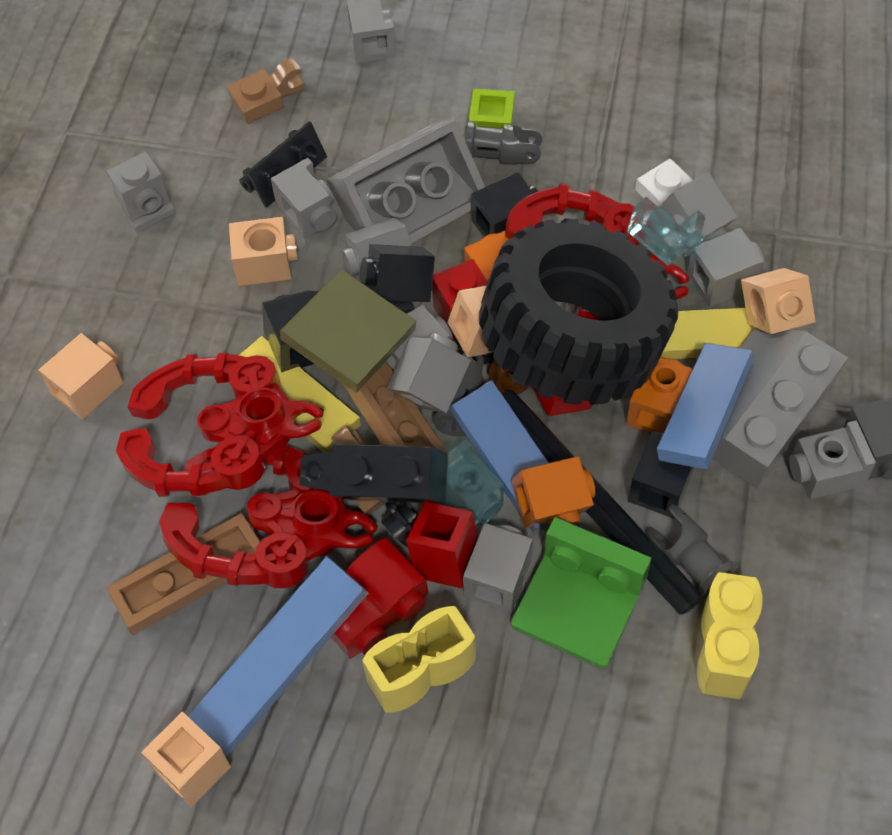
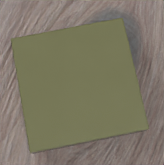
M341 269L280 330V339L357 393L415 331L417 321Z

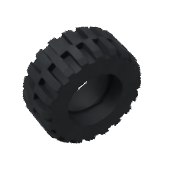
M565 218L561 223H555L553 219L541 221L535 225V228L530 225L515 233L513 238L504 243L495 260L481 301L479 325L483 330L481 335L488 350H495L493 358L503 371L509 369L513 372V380L523 387L529 384L538 389V395L551 399L552 396L564 398V403L579 405L582 403V400L589 401L590 405L609 403L611 397L616 401L631 395L634 390L641 388L649 380L675 329L674 326L678 320L679 311L676 302L677 296L672 281L666 280L668 275L660 261L654 262L651 259L650 251L642 244L636 246L629 241L628 235L618 230L616 233L603 229V224L592 221L589 225L580 224L578 219ZM554 301L577 305L591 312L601 321L577 316L563 309Z

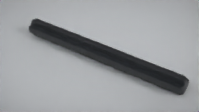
M508 390L502 394L548 463L575 457L516 392ZM592 476L595 485V497L592 498L594 505L585 512L613 542L651 557L647 580L678 614L684 615L691 611L700 602L701 593Z

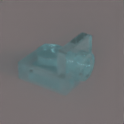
M645 197L634 207L627 232L669 266L679 256L687 257L699 247L704 237L702 230L705 215L697 210L679 225L668 209L663 206H657L648 197Z

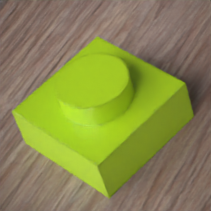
M473 88L469 121H474L476 126L503 128L505 124L512 125L515 91Z

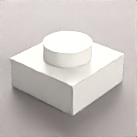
M668 159L637 178L635 190L664 217L658 207L674 191L693 180L673 160Z

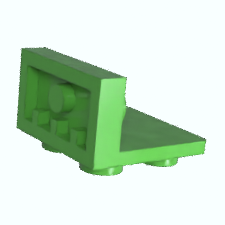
M554 517L546 533L544 557L512 619V629L597 668L606 669L645 586L651 557Z

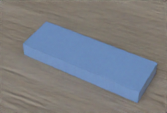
M709 343L704 344L657 447L658 459L660 461L708 470L753 364L752 350Z
M491 380L454 403L449 410L520 514L511 480L521 470L549 463ZM543 524L537 525V526H533V527H529V528H530V530L533 532L534 530H536L537 528H539V527L542 526Z

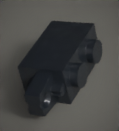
M333 444L331 452L302 455L300 486L330 491L329 496L351 501L446 504L448 453L434 447Z

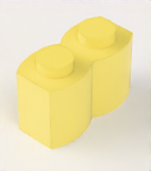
M719 572L712 582L701 616V631L705 642L697 663V681L702 694L740 700L750 682L759 659V641L754 628L761 614L763 603L762 590L756 577Z
M456 606L436 609L422 617L409 633L389 636L375 644L366 653L362 660L366 681L385 713L407 709L421 700L431 686L450 683L464 675L472 667L476 660V638Z

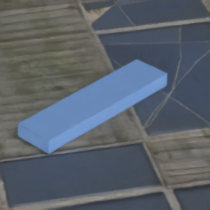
M326 556L188 717L218 744L224 755L228 757L367 596L368 592L333 560Z

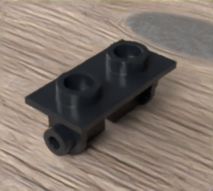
M308 121L299 130L289 132V137L272 150L271 153L252 168L247 167L243 170V177L239 179L241 186L249 193L256 190L264 207L267 208L275 201L271 182L272 177L306 158H309L313 163V168L327 158L312 122Z

